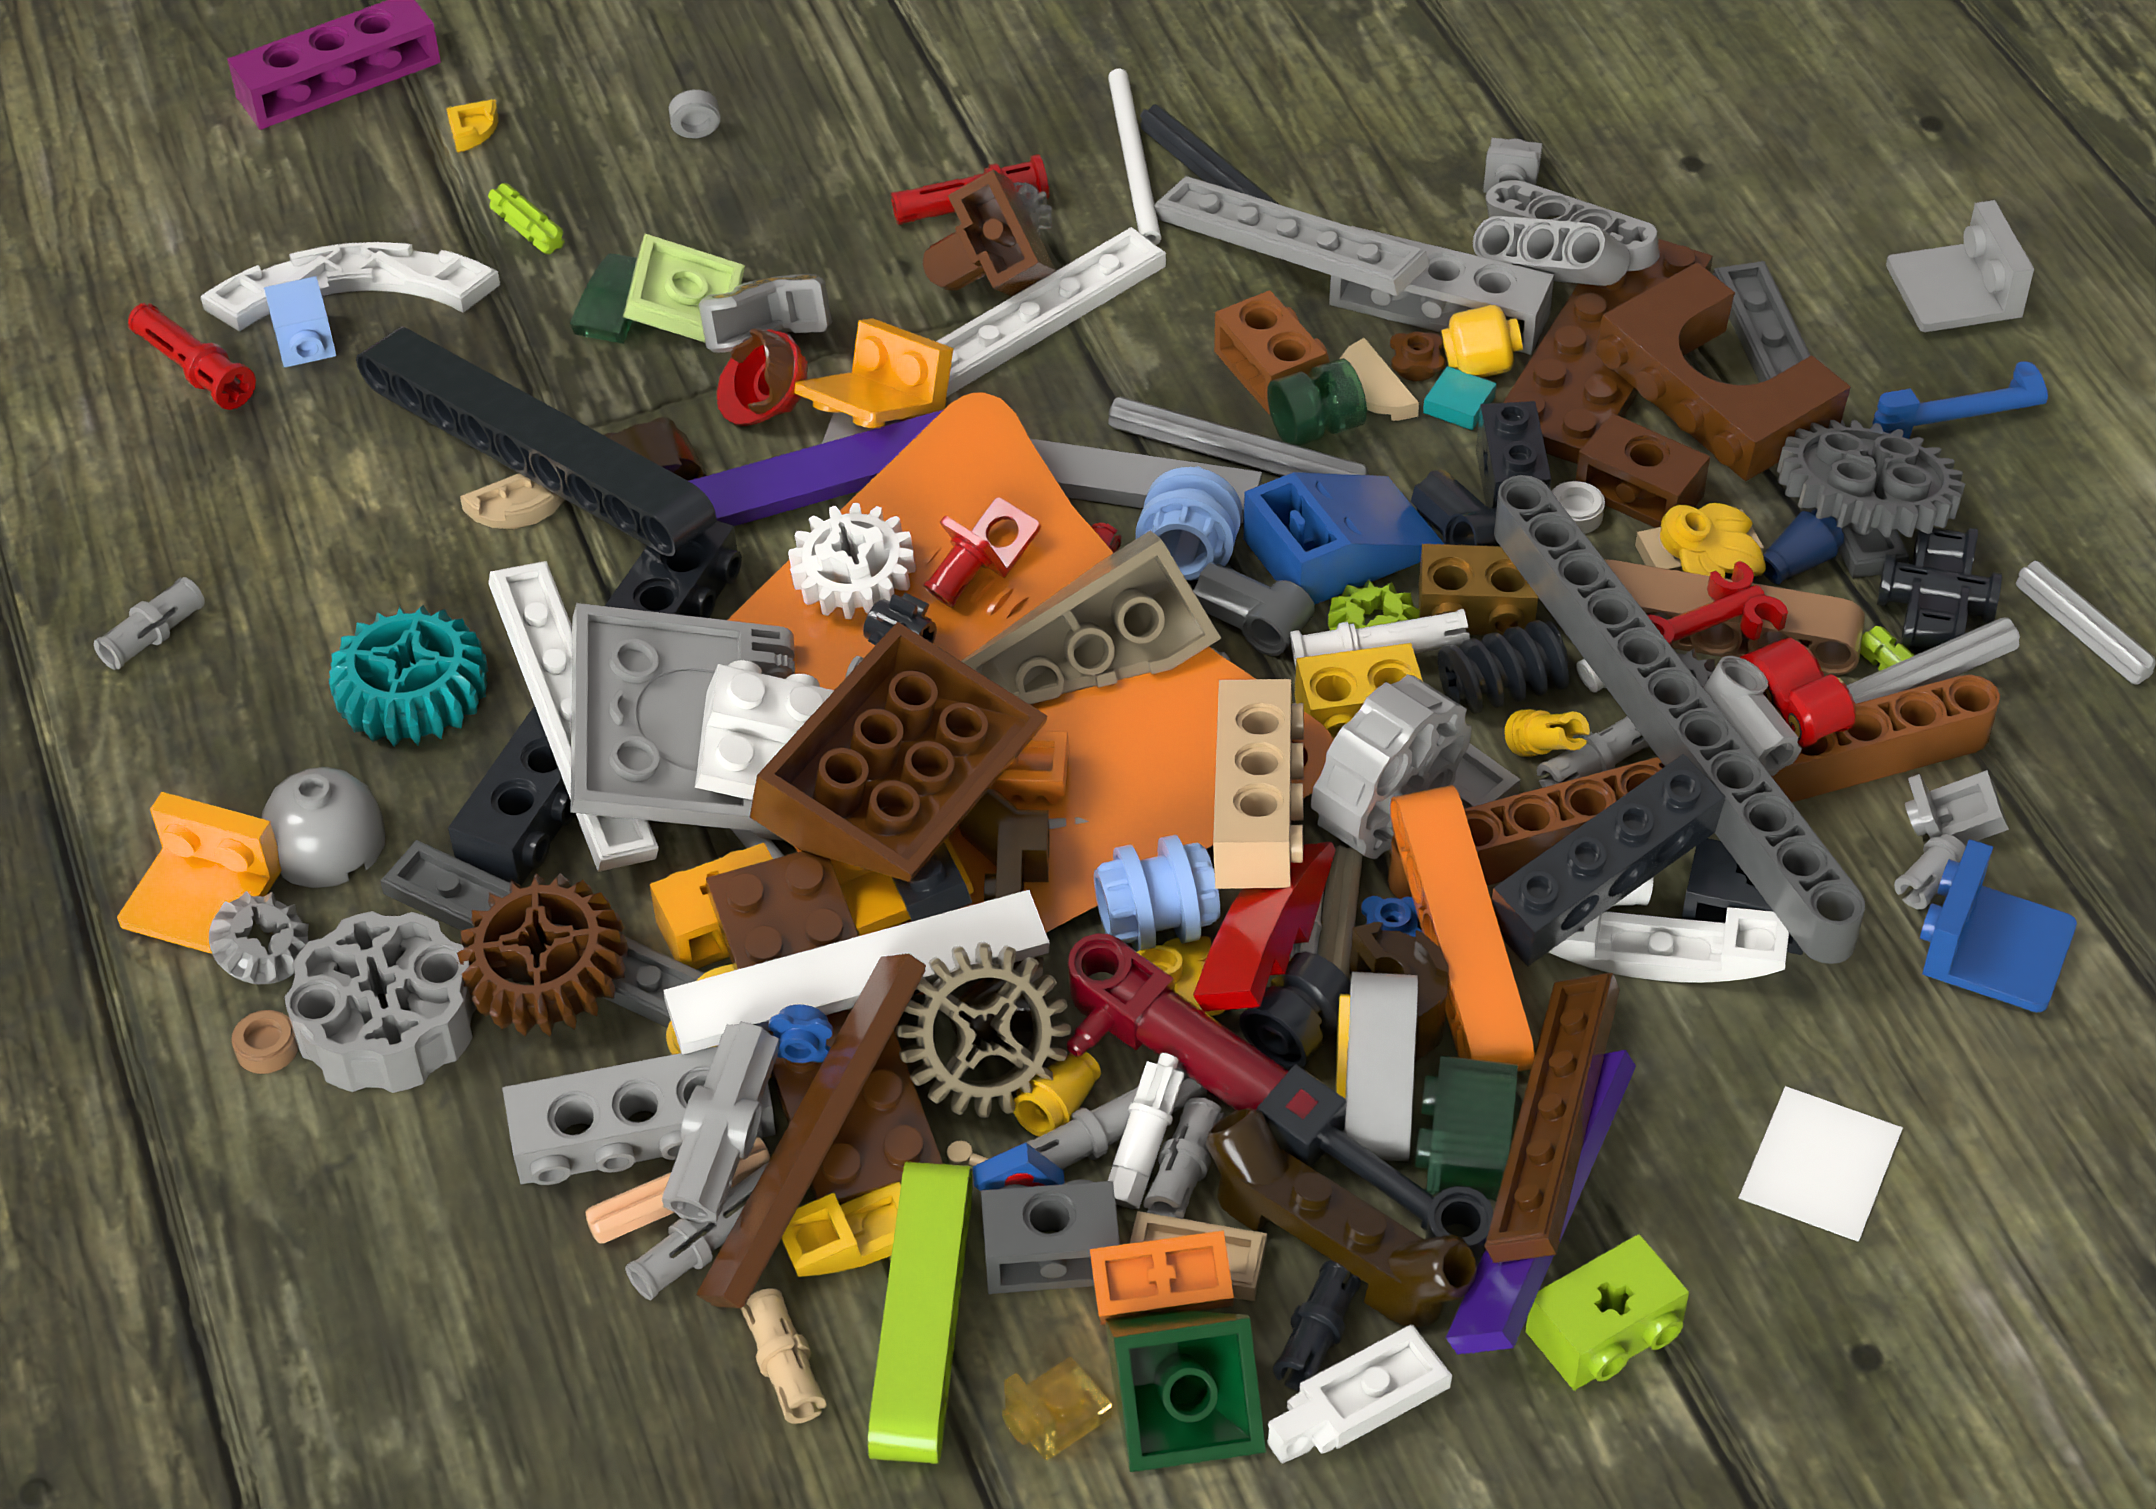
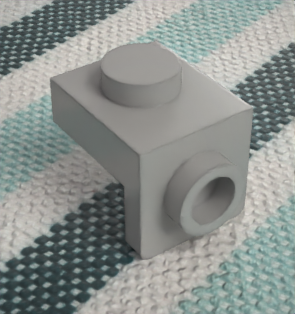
M1988 770L1929 791L1920 774L1908 778L1914 799L1905 802V807L1917 836L1928 833L1931 839L1932 837L1949 834L1959 839L1964 845H1967L1969 839L1978 841L2009 830L1995 784Z

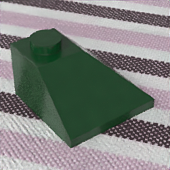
M1165 1310L1105 1319L1113 1387L1130 1472L1266 1453L1249 1315Z

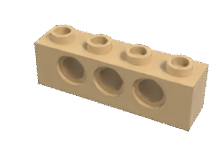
M1291 679L1219 680L1213 834L1215 889L1291 887V863L1303 862V825H1291V821L1303 820V783H1292V780L1304 779L1303 743H1292V740L1304 739V704L1292 703Z

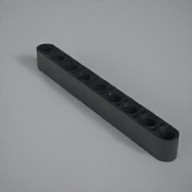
M397 328L357 355L356 362L360 374L366 383L378 394L663 555L672 556L715 525L717 521L716 512L711 501L696 485L408 328Z

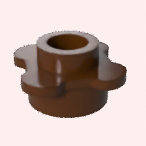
M1423 332L1397 333L1393 335L1390 339V347L1395 350V357L1392 358L1391 362L1392 368L1401 377L1411 381H1424L1433 377L1436 372L1441 371L1445 366V359L1439 353V349L1443 346L1442 337L1435 333Z

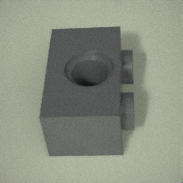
M1074 1180L1062 1185L1036 1187L1016 1184L996 1190L981 1191L988 1294L1095 1286L1090 1249L1120 1245L1113 1181L1092 1182L1089 1180ZM1045 1230H1057V1231H1060V1232H1057V1233H1054V1234L1041 1233L1042 1231H1045Z

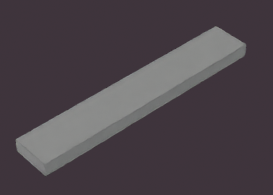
M1185 176L1154 205L1158 220L1398 296L1430 265L1427 251L1188 176Z

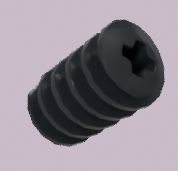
M1540 620L1532 621L1524 629L1519 626L1507 628L1503 635L1497 632L1485 634L1481 642L1476 638L1467 639L1462 642L1460 647L1454 644L1442 646L1438 652L1439 677L1445 696L1460 704V701L1465 700L1473 714L1482 712L1483 694L1487 695L1493 707L1498 708L1503 706L1505 701L1504 688H1508L1512 698L1519 702L1525 700L1526 682H1529L1536 695L1546 694L1548 689L1547 676L1551 677L1553 684L1558 689H1565L1569 684L1566 647L1559 630L1550 621L1546 623Z

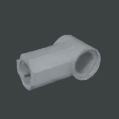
M1725 656L1719 661L1703 689L1767 772L1774 776L1785 766L1793 764L1802 750L1801 746L1797 743L1798 736L1763 694L1768 687V680L1764 673L1745 659Z

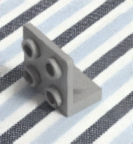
M1995 200L1975 203L1970 226H1967L1964 230V244L1893 254L1888 256L1886 263L1892 279L1919 330L1922 332L2023 317L2034 272L2032 264Z

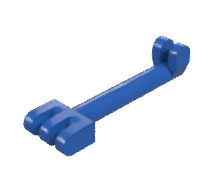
M2022 361L2017 363L2013 373L2014 379L2011 380L2009 388L1924 403L1919 402L1912 389L1883 393L1879 398L1878 410L1875 412L1872 424H1880L1883 432L1892 433L1897 429L1903 430L1902 437L1910 439L1914 426L2042 405L2047 402L2048 392L2042 374L2037 367L2030 362Z

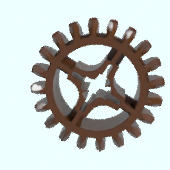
M535 873L531 886L521 888L519 884L511 880L510 894L501 898L489 892L488 904L490 909L488 911L472 910L471 922L474 928L461 930L460 941L464 949L457 952L458 959L461 965H464V961H469L470 965L461 973L464 980L463 986L468 987L476 1009L484 1017L491 1015L494 1023L500 1026L502 1030L514 1023L516 1030L526 1036L535 1024H539L541 1031L551 1036L555 1023L563 1020L565 1024L575 1030L576 1015L585 1011L597 1017L599 1006L596 999L598 997L614 999L616 988L612 980L625 978L624 972L626 967L623 958L628 956V944L622 932L624 926L620 916L612 910L609 900L603 896L602 892L594 894L591 886L587 885L583 879L571 886L569 879L560 873L550 885H546L544 878ZM554 924H562L568 926H556ZM506 978H512L513 981H514V983L509 982V981H507V980H505V979H506ZM516 982H529L533 985L516 984Z

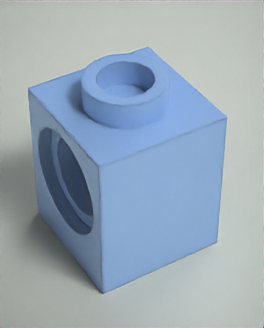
M316 276L264 287L284 368L336 356Z

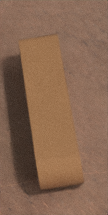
M1605 560L1646 615H1656L1668 620L1714 601L1707 591L1709 576L1616 560ZM1752 583V586H1760L1766 596L1775 597L1786 605L1788 615L1784 629L1778 631L1771 622L1762 619L1763 626L1760 639L1753 641L1746 637L1741 630V615L1675 641L1672 644L1673 649L1690 651L1694 648L1696 653L1720 657H1740L1776 641L1791 637L1809 648L1818 660L1825 675H1843L1854 670L1859 662L1865 614L1860 606L1847 599Z

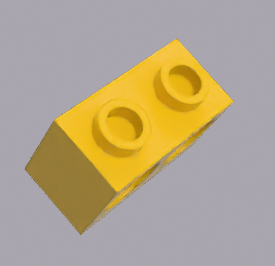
M1406 643L1296 658V703H1303L1304 712L1319 721L1335 739L1340 729L1361 709L1366 698L1385 682L1389 684L1399 682L1407 674L1422 680L1412 644Z

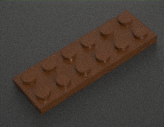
M1658 239L1659 258L1650 267L1642 270L1626 271L1625 275L1612 285L1577 284L1503 402H1536L1546 454L1578 464L1579 451L1612 413L1623 418L1639 392L1616 371L1608 368L1595 355L1602 315L1697 262L1710 272L1712 255Z
M800 851L706 878V890L734 970L859 936L829 858ZM852 1008L826 1015L833 1027L832 1036L826 1040V1044L830 1048ZM771 1030L767 1031L773 1036L774 1033ZM894 1030L810 1184L815 1200L834 1193L839 1205H842L897 1182L901 1184L905 1162L943 1164L915 1086L910 1078L906 1062L900 1058L899 1052L901 1049ZM776 1058L771 1076L788 1125L823 1062L795 1063L785 1058Z

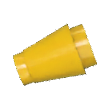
M1088 1052L1079 1057L1070 1053L1064 1061H1057L1047 1067V1069L1053 1072V1080L1040 1078L1035 1074L1029 1081L1033 1086L1032 1093H1024L1023 1091L1021 1092L1020 1088L1017 1089V1097L1014 1099V1114L1027 1131L1040 1137L1072 1120L1071 1114L1080 1108L1094 1083L1101 1075L1098 1062Z

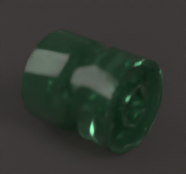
M1344 358L1313 367L1309 376L1301 371L1269 382L1267 389L1269 411L1273 424L1283 442L1299 446L1321 439L1325 430L1331 434H1337L1362 426L1366 421L1367 405L1362 383L1351 363Z

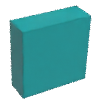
M1447 366L1425 397L1423 413L1473 430L1479 422L1480 404L1492 403L1495 398L1497 383Z

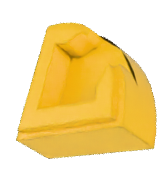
M495 99L446 108L457 153L472 149L486 141L498 125V111Z

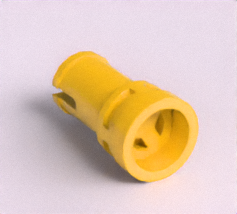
M1518 710L1509 717L1505 726L1507 746L1514 754L1521 757L1543 755L1552 750H1579L1586 745L1587 740L1572 737L1574 735H1589L1590 733L1586 718L1581 713L1574 711L1563 714H1550L1542 710Z

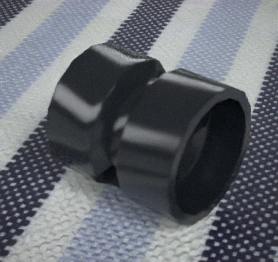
M1307 951L1296 953L1288 962L1285 974L1276 975L1271 981V986L1266 987L1261 1006L1246 1008L1240 1015V1028L1249 1044L1287 1071H1290L1295 1064L1303 1068L1326 1042L1324 1036L1332 1035L1338 1028L1340 994L1350 995L1351 982L1337 966L1324 957Z

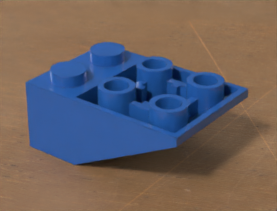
M1293 472L1247 490L1244 493V541L1276 582L1286 580L1302 587L1309 594L1314 605L1343 594L1346 585L1358 588L1365 585L1368 579L1372 582L1420 563L1422 544H1444L1388 476Z

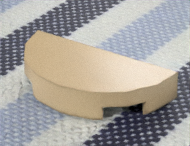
M1362 338L1350 345L1340 357L1337 388L1344 402L1363 415H1366V410L1377 414H1391V421L1418 417L1419 402L1367 340Z
M520 473L460 496L463 511L475 522L491 528L517 529L536 524L552 515L565 500Z

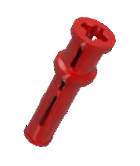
M1039 154L1032 155L1029 162L1001 168L997 163L990 164L988 168L984 169L982 174L926 185L911 190L891 192L892 208L897 225L955 213L948 195L991 170L1011 179L1021 200L1038 197L1040 201L1048 200L1049 185L1043 160Z
M141 303L131 311L128 317L129 329L181 366L186 380L195 388L207 389L211 393L213 401L221 408L227 410L239 408L252 396L256 384L254 372L244 364L231 362L227 352L218 344L200 342L183 327L159 311L152 303H149L148 306L146 303ZM237 377L241 383L237 382L234 378Z

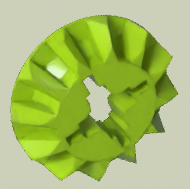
M1368 579L1363 588L1359 589L1352 585H1346L1342 596L1332 597L1328 614V627L1330 631L1336 630L1338 623L1348 622V624H1354L1355 629L1417 619L1420 616V609L1413 606L1411 593H1397L1392 582L1383 588L1374 587ZM1374 609L1383 610V615H1377L1374 620L1369 621L1367 626L1365 625V614L1370 615Z

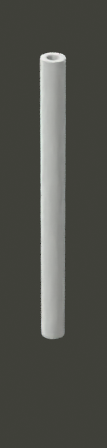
M1115 69L1110 72L1108 79L1138 230L1141 235L1157 245L1161 240L1129 78L1125 70Z

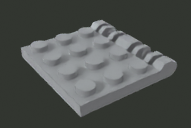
M576 603L572 618L570 813L750 830L763 839L784 840L750 818L752 800L695 788L706 693L717 665L728 666L734 661L746 660L757 664L761 668L762 674L786 679L788 676L795 674V661H792L795 656L793 632L788 628Z

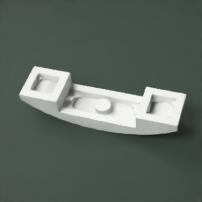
M1727 907L1726 923L1604 912L1553 948L1549 953L1589 968L1634 978L1670 982H1722L1748 979L1785 970L1789 932L1776 914L1771 911Z

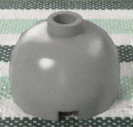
M319 767L305 769L290 775L275 787L262 811V819L270 821L278 846L279 863L282 870L281 875L292 884L319 888L349 881L348 872L356 870L363 863L366 870L377 861L385 846V824L382 812L367 785L344 770Z

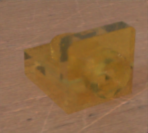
M1071 1356L1029 1384H1026L1017 1373L1004 1380L1005 1408L1002 1410V1416L1006 1426L1019 1443L1025 1445L1030 1442L1046 1461L1112 1418V1403Z

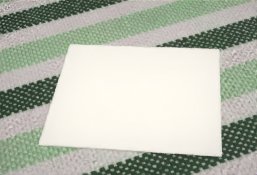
M1785 1086L1739 1199L1859 1242L1903 1127Z

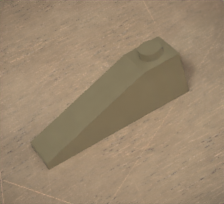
M1150 530L1100 561L961 662L1026 703L1033 704L1058 698L1061 694L1093 686H1107L1117 683V680L1146 673L1155 674L1171 670L1220 640L1221 637L1164 542Z

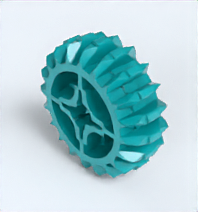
M424 605L415 613H406L399 606L397 614L385 617L377 612L375 622L371 625L356 622L355 636L341 637L340 650L331 654L329 686L336 710L341 714L342 719H347L354 733L365 731L372 742L381 739L385 735L394 747L403 738H411L417 746L424 735L433 734L442 739L444 727L451 726L462 729L463 715L477 714L478 700L486 697L488 664L486 655L483 654L481 641L477 638L475 632L469 631L463 618L452 620L445 609L438 611L432 616Z

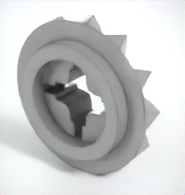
M246 891L236 900L231 902L224 901L210 925L209 945L217 963L233 977L252 984H272L285 980L294 974L292 963L308 943L309 924L302 923L301 919L297 916L295 904L290 906L284 905L275 899L273 892L261 897L251 896ZM253 920H255L256 924L260 925L263 932H274L268 945V953L265 947L261 946L257 938L247 939L246 937L251 931Z

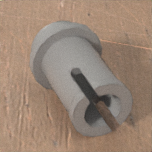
M1949 834L1929 839L1924 844V854L1903 875L1895 880L1894 887L1898 895L1902 894L1909 886L1913 887L1902 900L1913 908L1924 909L1938 892L1948 860L1960 862L1966 846L1959 839Z

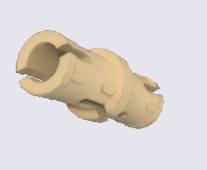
M771 1288L753 1293L741 1310L757 1343L756 1361L760 1372L770 1378L786 1421L793 1424L810 1421L822 1413L820 1408L826 1407V1400L810 1368L808 1360L811 1356V1351L807 1340L802 1335L797 1334L795 1327H793L784 1298L779 1290Z

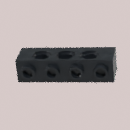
M1682 754L1493 888L1491 902L1503 940L1527 966H1530L1714 834L1725 796Z

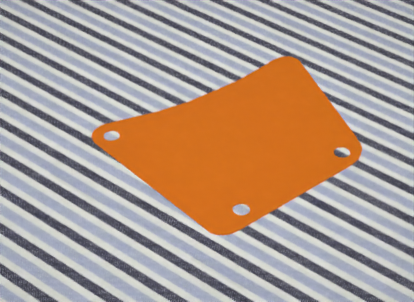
M984 392L971 393L950 403L840 510L842 515L849 514L852 504L859 503L862 514L868 515L872 509L879 506L882 507L884 522L894 516L900 519L902 532L909 531L911 535L916 570L915 572L908 573L909 589L898 590L894 588V594L902 597L904 593H907L929 604L925 616L932 619L931 621L937 627L933 644L960 661L1100 561L1113 554V551L1072 506L1032 444L1016 413L1001 398ZM996 498H1002L1035 518L1040 523L1041 529L1005 578L989 568L981 567L956 600L953 608L936 599L923 587L925 581L929 580L953 547L950 543L952 538L940 524L945 515L971 531ZM1009 519L996 522L989 531L988 539L990 544L995 547H1006L1012 544L1018 536L1019 527L1017 523ZM937 546H941L942 549L925 565L923 561L929 552ZM788 560L728 621L788 628L794 634L795 656L792 661H795V674L813 676L818 680L820 687L835 690L844 681L853 658L856 656L865 658L875 647L874 644L868 642V639L863 634L864 623L868 614L863 607L855 608L851 619H845L843 608L836 607L832 613L826 616L822 614L820 601L806 605L803 600L802 590H795L790 571V560ZM989 576L996 578L988 591L977 602L973 603L970 601L972 595ZM1008 586L1014 588L1006 602L994 614L989 616L986 612L996 596ZM1025 597H1029L1015 612H1013L1008 617L1013 607L1019 601H1021ZM1208 646L1171 670L1155 674L1137 675L1117 680L1115 684L1102 687L1093 686L1061 694L1058 698L1030 704L1048 716L1046 723L1039 731H1068L1069 740L1065 796L1060 798L1057 805L1050 804L1044 796H1037L1033 804H1027L1020 795H1014L1010 801L1018 809L1049 810V819L1066 818V826L1050 829L1049 882H1024V891L1030 890L1046 933L1098 906L1094 888V870L1101 863L1113 861L1114 848L1131 844L1135 848L1139 860L1158 856L1159 838L1177 835L1183 845L1197 842L1205 847V849L1213 846L1219 680H1253L1256 678ZM1304 712V739L1292 740L1296 743H1303V747L1308 754V761L1304 766V779L1292 780V783H1303V798L1312 794L1313 787L1324 768L1326 753L1334 740L1329 731L1306 712ZM1075 817L1089 822L1075 824ZM958 825L948 838L974 889V892L970 894L973 903L961 907L964 908L984 902L985 873H996L997 867L961 835ZM909 919L907 921H904L902 924H906L912 921L911 919Z

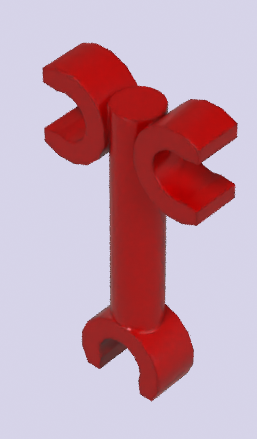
M1738 561L1734 564L1731 578L1733 582L1722 578L1721 574L1716 570L1710 572L1707 591L1708 595L1714 600L1713 602L1668 620L1656 615L1647 616L1672 647L1675 641L1741 615L1740 627L1746 637L1755 641L1760 639L1763 626L1762 619L1771 622L1780 631L1785 627L1788 610L1786 605L1779 599L1766 596L1760 586H1752L1754 579L1753 570L1748 564Z

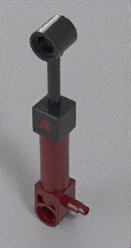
M1096 933L1085 936L1075 943L1069 953L1068 960L1070 995L1074 1006L1087 1017L1075 1029V1034L1067 1041V1049L1071 1054L1076 1057L1082 1056L1090 1047H1094L1109 1031L1134 1050H1138L1144 1044L1159 1056L1161 1053H1166L1179 1059L1177 1069L1236 1111L1246 1108L1262 1111L1282 1150L1311 1168L1327 1152L1422 1220L1421 1228L1426 1231L1425 1239L1451 1235L1444 1228L1452 1224H1463L1471 1228L1474 1234L1462 1238L1469 1244L1478 1267L1486 1250L1485 1243L1494 1213L1490 1201L1481 1192L1470 1187L1455 1186L1443 1190L1434 1197L1343 1132L1345 1130L1347 1100L1296 1064L1290 1071H1287L1175 992V979L1138 954L1121 939L1110 934ZM1098 972H1106L1113 975L1111 978L1103 981L1089 978V976Z

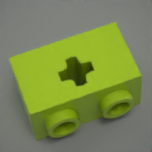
M1638 1234L1539 1290L1528 1314L1525 1332L1575 1391L1593 1379L1597 1381L1610 1379L1626 1365L1631 1357L1649 1347L1653 1350H1658L1672 1342L1683 1328L1689 1291L1641 1235Z

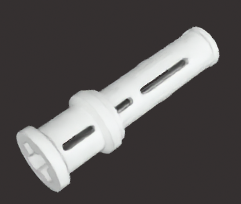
M1464 609L1457 610V612L1355 629L1354 624L1343 622L1338 623L1337 629L1307 635H1302L1299 630L1290 632L1295 669L1296 658L1406 643L1412 644L1415 654L1438 650L1442 646L1451 644L1460 646L1464 640L1470 639L1469 632H1466L1465 629L1468 628Z

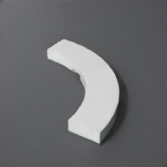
M348 243L296 252L289 255L291 261L262 271L257 265L225 280L200 297L205 311L240 332L255 321L270 314L264 287L314 276L317 277L322 296L353 291L399 292L433 299L463 313L500 286L498 271L456 253L441 250L439 255L413 251L412 245L405 243Z

